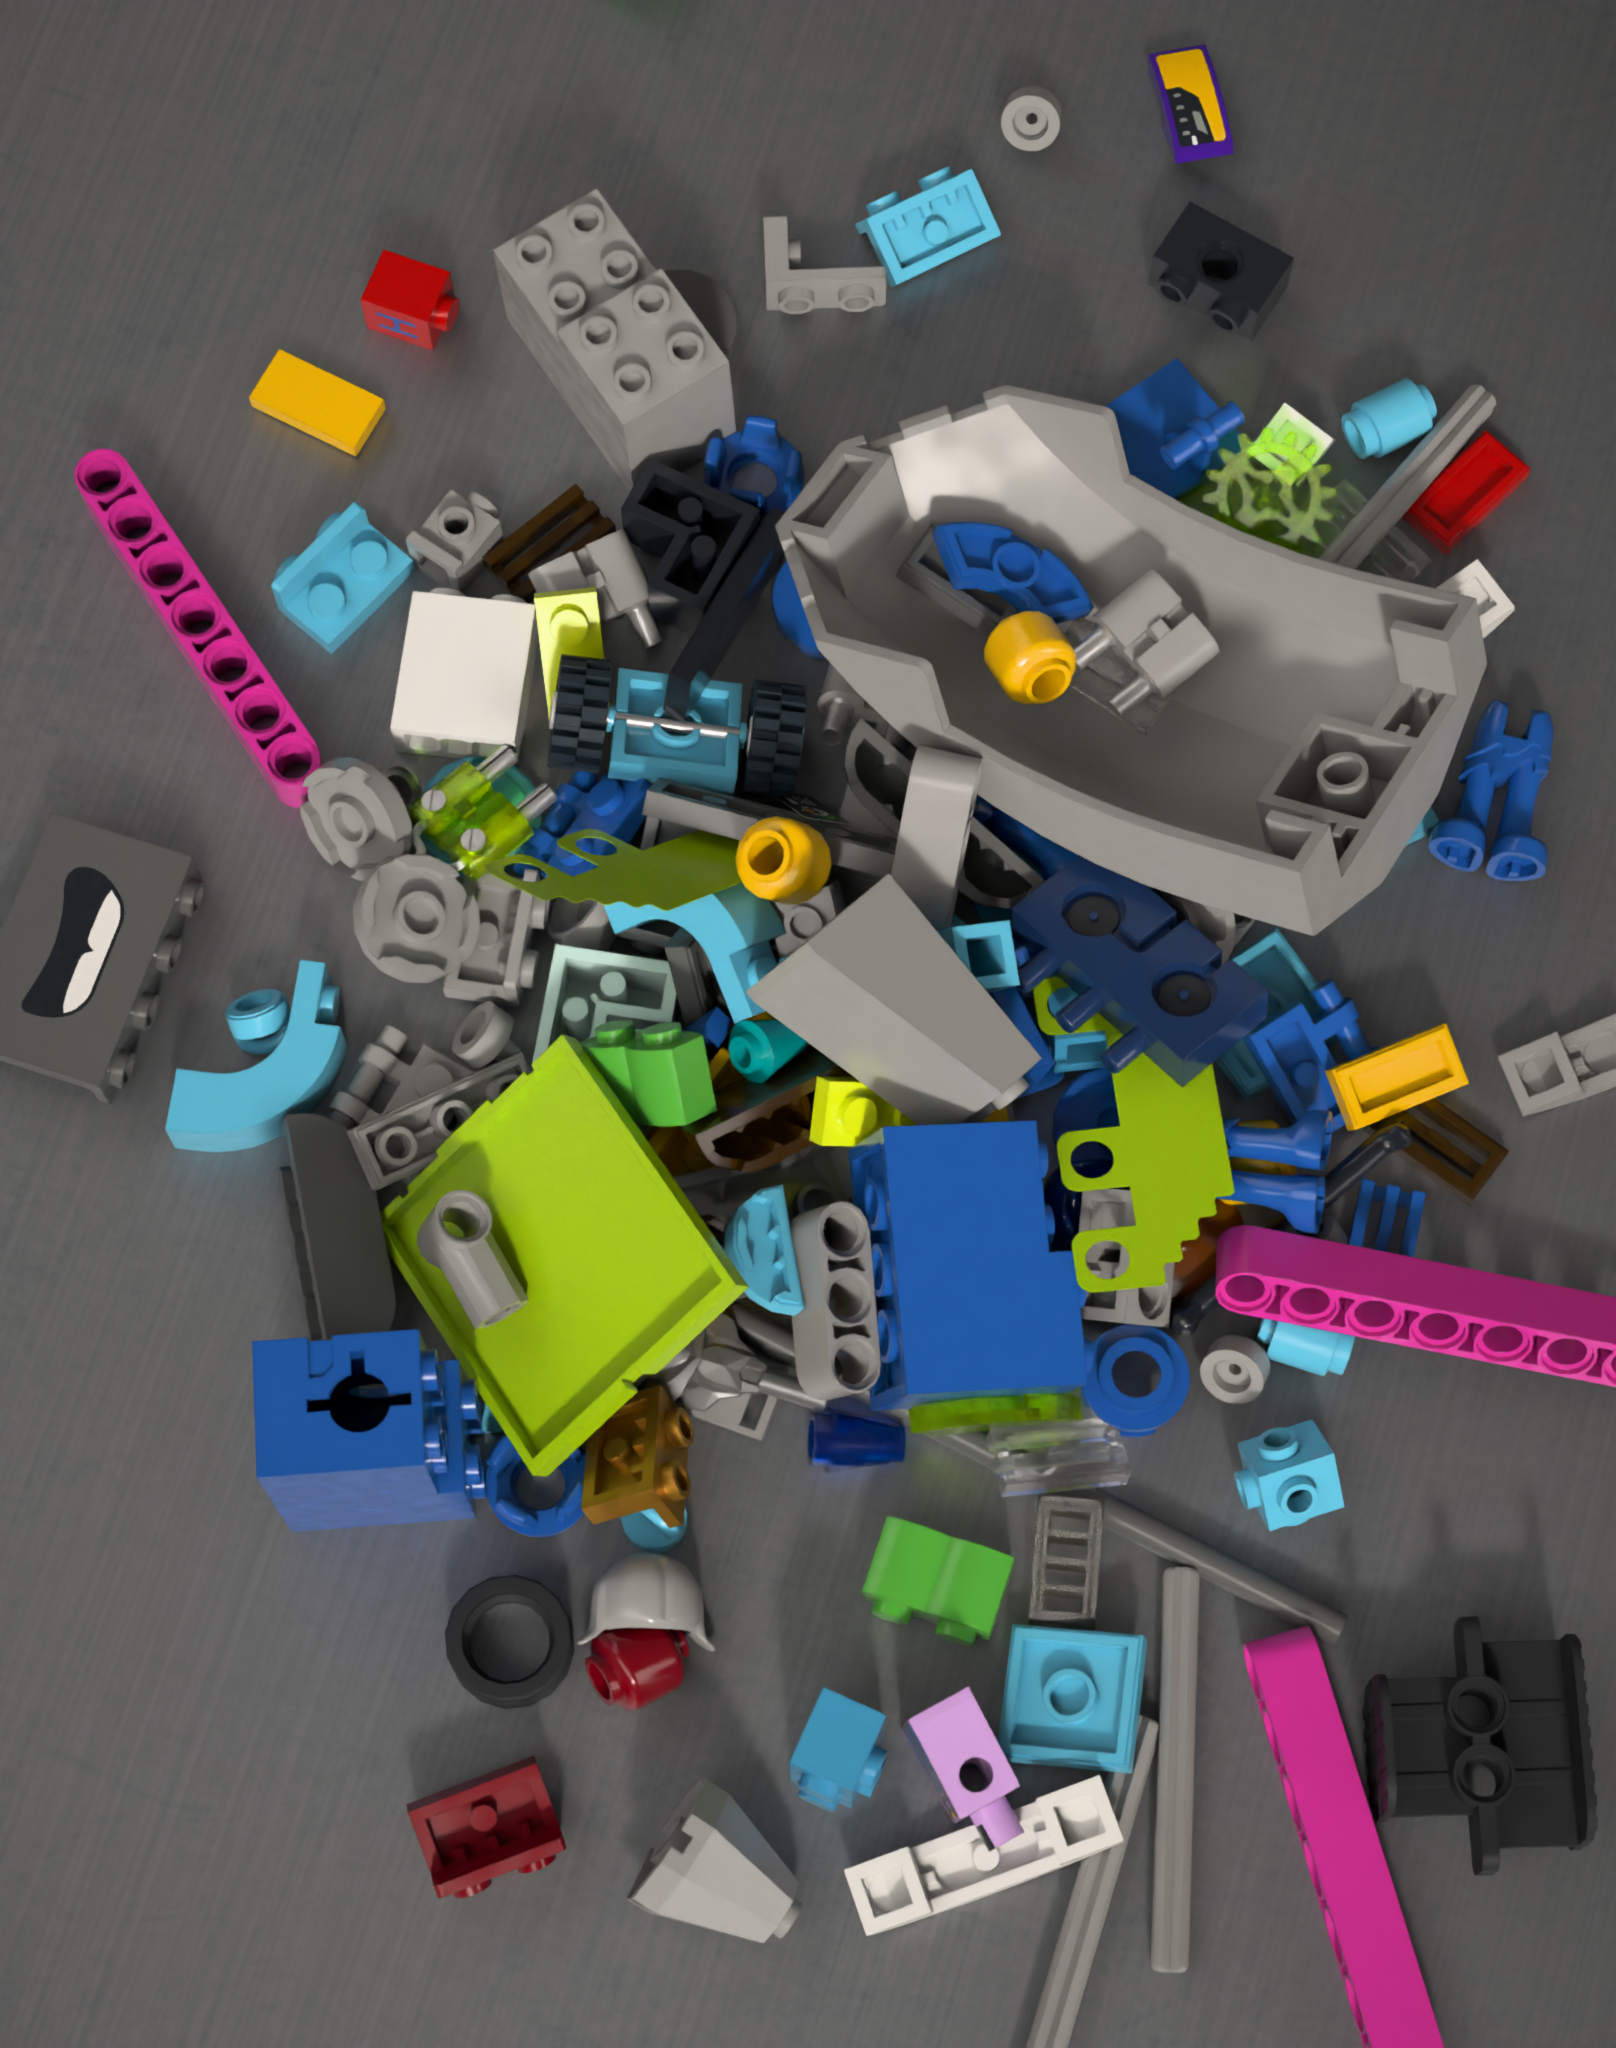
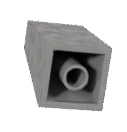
M889 873L746 991L754 1003L917 1125L981 1123L996 1108L998 1110L1003 1109L1029 1087V1084L1022 1076L1042 1058Z

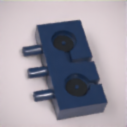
M1079 855L1011 908L1012 935L1034 955L1017 968L1020 985L1016 987L1021 992L1028 993L1054 973L1078 994L1055 1015L1057 1023L1065 1032H1075L1094 1015L1099 1013L1123 1034L1121 1038L1103 1051L1100 1056L1103 1065L1111 1073H1119L1144 1053L1176 1083L1184 1087L1267 1018L1268 990L1232 959L1222 966V950L1186 919L1176 926V910L1148 886L1099 866Z

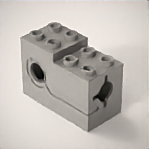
M597 188L493 249L508 321L629 492L632 490L649 458L678 472H683L705 458L707 446L711 438L715 437L723 440L729 435L736 433L728 359L661 268L656 271Z

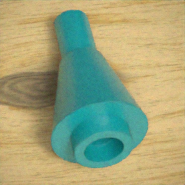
M777 1019L743 1020L736 1023L731 1031L729 1056L734 1067L745 1078L752 1082L762 1083L804 1051L809 1043Z

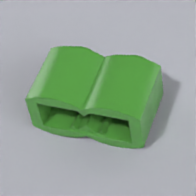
M631 1020L612 1021L597 1026L595 1028L596 1036L580 1043L634 1122L659 1127L682 1126L717 1111L703 1035L697 1032L682 1031L680 1023L667 1022L655 1024L644 1029H635L634 1022Z
M887 1516L862 1589V1596L864 1600L874 1603L871 1613L877 1617L901 1625H909L911 1617L924 1619L937 1624L934 1634L938 1637L959 1645L972 1647L975 1638L990 1641L1014 1568V1557L974 1542L948 1536L907 1520Z

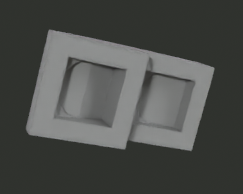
M1616 1014L1559 1037L1558 1032H1554L1497 1056L1523 1116L1566 1105L1616 1087Z

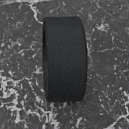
M518 1575L490 1577L468 1589L452 1608L445 1630L447 1659L462 1687L480 1702L503 1709L531 1706L551 1695L567 1676L575 1652L572 1624L559 1598L539 1581ZM518 1603L530 1607L542 1617L549 1631L550 1646L544 1662L534 1673L521 1680L502 1681L488 1676L477 1666L471 1653L470 1638L476 1622L486 1611L499 1604Z

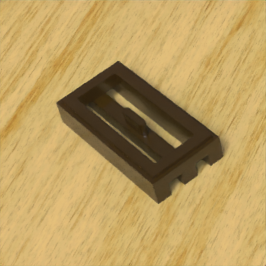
M575 483L482 557L484 567L512 596L519 597L530 604L534 600V593H537L531 580L529 579L521 585L517 579L541 560L548 558L561 547L562 543L587 523L593 528L556 558L571 551H578L587 544L616 532V525L608 516L604 518L600 514V508L592 500L588 501L584 497V491ZM577 510L576 513H574L571 517H569L566 521H564L561 525H559L556 529H554L536 545L530 548L527 552H525L507 568H504V566L510 563L513 559H515L518 555H520L523 551H525L528 547H530L533 543H535L538 539H540L543 535H545L548 531H550L553 527H555L573 511Z
M1435 1098L1413 1107L1484 1156L1487 1160L1483 1165L1405 1110L1391 1115L1390 1117L1401 1118L1405 1125L1413 1132V1137L1470 1176L1472 1180L1469 1182L1413 1141L1410 1146L1394 1153L1468 1206L1472 1204L1481 1189L1487 1184L1509 1153V1150ZM1380 1120L1367 1125L1364 1132L1371 1136L1376 1131Z

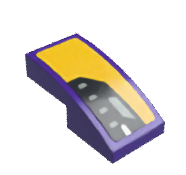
M1206 45L1148 54V74L1162 108V129L1175 164L1233 154V140L1217 76Z

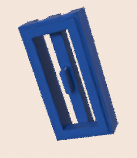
M1362 1178L1348 1245L1362 1247L1371 1201L1383 1203L1374 1250L1388 1252L1396 1208L1401 1207L1407 1209L1399 1255L1413 1257L1426 1193L1413 1190L1412 1193L1400 1191L1401 1187L1390 1184L1387 1187L1375 1185V1181Z

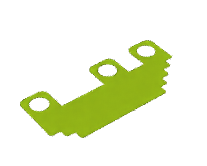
M584 829L559 838L557 840L558 846L599 866L573 877L532 856L524 854H514L485 865V870L489 874L543 901L563 897L573 903H579L591 899L602 905L624 902L635 908L653 905L664 911H670L742 882L737 874L735 860L740 840L703 830L689 833L643 851L600 830ZM581 838L603 839L615 845L617 852L605 856L590 854L579 849L576 846V841ZM512 863L530 864L545 871L547 877L535 882L522 881L509 876L504 871V867Z
M1059 977L1046 978L1034 988L1038 1025L1044 1033L1048 1035H1065L1105 1030L1107 1047L1123 1036L1099 1013L1094 1015L1075 1032H1065L1049 1013L1047 1001L1054 991L1069 986ZM1143 1053L1119 1073H1112L1120 1126L1070 1131L1064 1133L1058 1139L1057 1152L1061 1179L1066 1188L1081 1192L1130 1186L1136 1223L1134 1226L1087 1230L1078 1233L1073 1238L1072 1252L1078 1285L1083 1290L1096 1293L1164 1285L1166 1283L1164 1266L1166 1263L1180 1262L1183 1259L1181 1243L1184 1240H1194L1199 1237L1198 1220L1201 1217H1211L1217 1213L1215 1205L1217 1197L1231 1196L1235 1192L1213 1064H1210L1184 1087H1181ZM1087 1141H1096L1106 1145L1111 1150L1114 1159L1110 1171L1098 1178H1086L1079 1175L1071 1165V1154L1079 1144ZM1100 1241L1119 1243L1128 1252V1268L1122 1275L1116 1278L1104 1279L1097 1277L1088 1269L1086 1264V1254L1091 1246Z

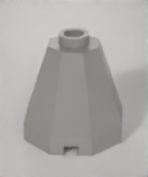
M707 1779L703 1781L697 1780L660 1832L665 1834L656 1849L654 1850L650 1847L641 1861L625 1898L647 1913L750 1941L765 1943L771 1934L781 1939L791 1928L802 1908V1903L795 1899L800 1883L731 1795Z

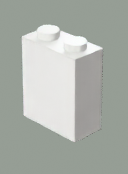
M435 588L430 593L412 592L390 725L396 752L458 759L482 756L483 760H486L500 747L507 745L514 751L518 759L514 765H519L539 639L535 604H529L519 597L504 594L495 595L491 599L466 597L463 593L450 588Z

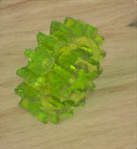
M1263 428L1261 443L1255 444L1247 433L1239 435V445L1241 447L1239 453L1235 454L1226 448H1222L1218 452L1221 459L1226 463L1223 471L1207 470L1205 476L1218 483L1217 492H1209L1202 495V502L1217 504L1219 512L1214 514L1212 518L1244 533L1281 547L1285 546L1289 550L1302 554L1299 539L1304 536L1310 541L1319 542L1322 537L1314 527L1316 521H1333L1335 515L1328 509L1323 508L1324 499L1337 496L1338 489L1325 487L1322 482V478L1333 470L1332 465L1321 464L1315 466L1312 460L1316 456L1319 447L1312 443L1302 451L1296 448L1298 433L1289 431L1286 434L1282 443H1276L1273 428ZM1267 453H1277L1289 457L1276 470H1261L1250 461V459ZM1305 474L1311 489V500L1307 513L1298 504L1297 484L1305 477ZM1250 475L1256 481H1262L1265 484H1274L1279 480L1284 487L1278 495L1284 502L1283 506L1291 515L1284 509L1280 510L1275 506H1267L1263 510L1260 509L1257 503L1261 500L1262 494L1257 489L1258 485L1250 478ZM1233 479L1242 486L1243 506L1236 513V516L1233 513L1230 502V490ZM1264 520H1278L1291 530L1277 537H1264L1252 533Z

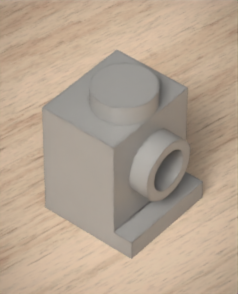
M450 490L417 532L412 530L406 538L409 556L413 559L415 568L444 587L464 593L484 568L482 557L504 541L501 523L496 519L499 516L497 508L488 499L476 492H470L464 498ZM457 526L465 530L460 534H452Z

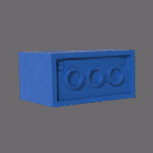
M1036 1120L882 1127L848 1150L852 1204L859 1208L866 1217L871 1240L881 1359L880 1375L875 1385L869 1389L871 1411L1042 1401L1088 1384L1087 1374H1090L1093 1367V1347L1089 1336L1083 1334L1080 1309L1085 1305L1087 1291L1083 1290L1077 1283L1073 1252H1049V1244L1053 1241L1055 1233V1220L1051 1206L1044 1204L1042 1178H1045L1048 1170V1151L1044 1140L1038 1139Z
M419 1329L332 1335V1340L309 1341L308 1337L252 1341L256 1478L291 1532L476 1518L475 1499L487 1498L484 1458H480L479 1444H472V1434L483 1433L482 1397L480 1394H477L476 1380L465 1378L459 1359L438 1361L437 1350H427ZM384 1384L386 1388H359V1386Z

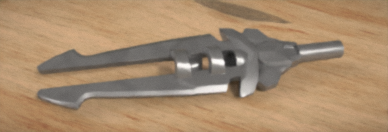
M723 1313L714 1319L657 1374H643L633 1383L635 1388L638 1389L649 1378L661 1379L662 1381L659 1385H661L674 1403L682 1399L685 1409L705 1412L721 1399L740 1397L742 1394L763 1393L822 1413L826 1412L830 1400H816L806 1394L799 1384L798 1377L769 1368L766 1364L755 1358L754 1352L741 1341L736 1321Z

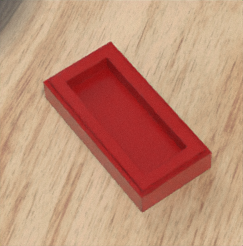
M1485 430L1432 481L1401 518L1447 556L1528 478L1531 468Z

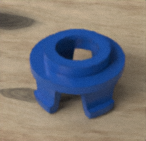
M749 415L746 417L743 431L731 434L723 440L715 437L710 439L705 455L704 483L759 508L761 523L767 511H771L774 508L785 513L804 487V467L801 452L797 451L791 443L780 436L776 420L764 416ZM748 464H761L768 467L774 473L777 479V486L774 492L766 497L760 492L735 489L732 487L735 473L741 467Z
M1124 1324L1109 1329L1092 1343L1093 1367L1090 1374H1087L1088 1384L1080 1387L1084 1406L1090 1407L1099 1419L1119 1429L1121 1437L1139 1438L1155 1433L1156 1428L1166 1424L1178 1413L1188 1394L1190 1371L1183 1351L1169 1335L1152 1326ZM1131 1351L1144 1352L1151 1356L1158 1364L1161 1373L1160 1382L1156 1390L1140 1398L1129 1397L1120 1392L1112 1378V1367L1116 1360L1124 1353Z
M504 1434L493 1446L486 1463L488 1468L486 1471L485 1488L494 1514L509 1529L529 1537H550L574 1526L584 1515L581 1505L586 1452L579 1446L557 1467L565 1479V1490L562 1498L549 1508L534 1509L527 1506L519 1498L517 1481L527 1466L507 1435Z

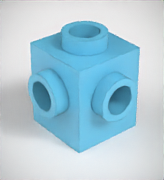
M1313 1419L1286 1428H1272L1263 1432L1258 1437L1238 1443L1243 1467L1242 1470L1234 1472L1238 1494L1246 1510L1257 1509L1269 1531L1284 1526L1300 1525L1309 1518L1345 1507L1334 1452Z

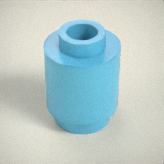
M1404 378L1353 403L1351 411L1342 416L1341 424L1349 446L1359 458L1365 459L1371 455L1381 458L1426 436L1433 429L1432 419L1437 416V409L1432 395L1424 385L1419 384L1416 386L1410 379Z
M1261 1318L1255 1341L1266 1344L1265 1352L1270 1360L1324 1377L1327 1371L1342 1376L1356 1336Z

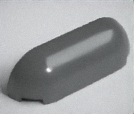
M860 718L854 725L846 743L844 754L846 778L857 800L898 837L912 762ZM973 817L958 890L969 899L981 905L992 908H1012L1046 880Z
M302 1113L287 1114L283 1120L281 1134L287 1138L291 1163L290 1166L278 1167L283 1209L307 1337L309 1341L332 1340V1335L389 1331L395 1316L396 1296L376 1190H372L347 1135L346 1131L348 1129L330 1118Z

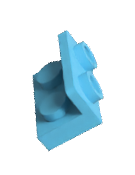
M945 167L918 180L922 192L902 201L898 191H895L865 205L870 217L856 223L855 226L859 235L867 233L881 266L886 268V277L891 287L1002 235L972 169L954 176L951 167Z
M353 502L343 513L336 512L325 520L318 530L316 540L301 555L293 554L280 565L275 573L271 588L278 610L332 655L415 571L413 559L369 524L366 510L357 502Z

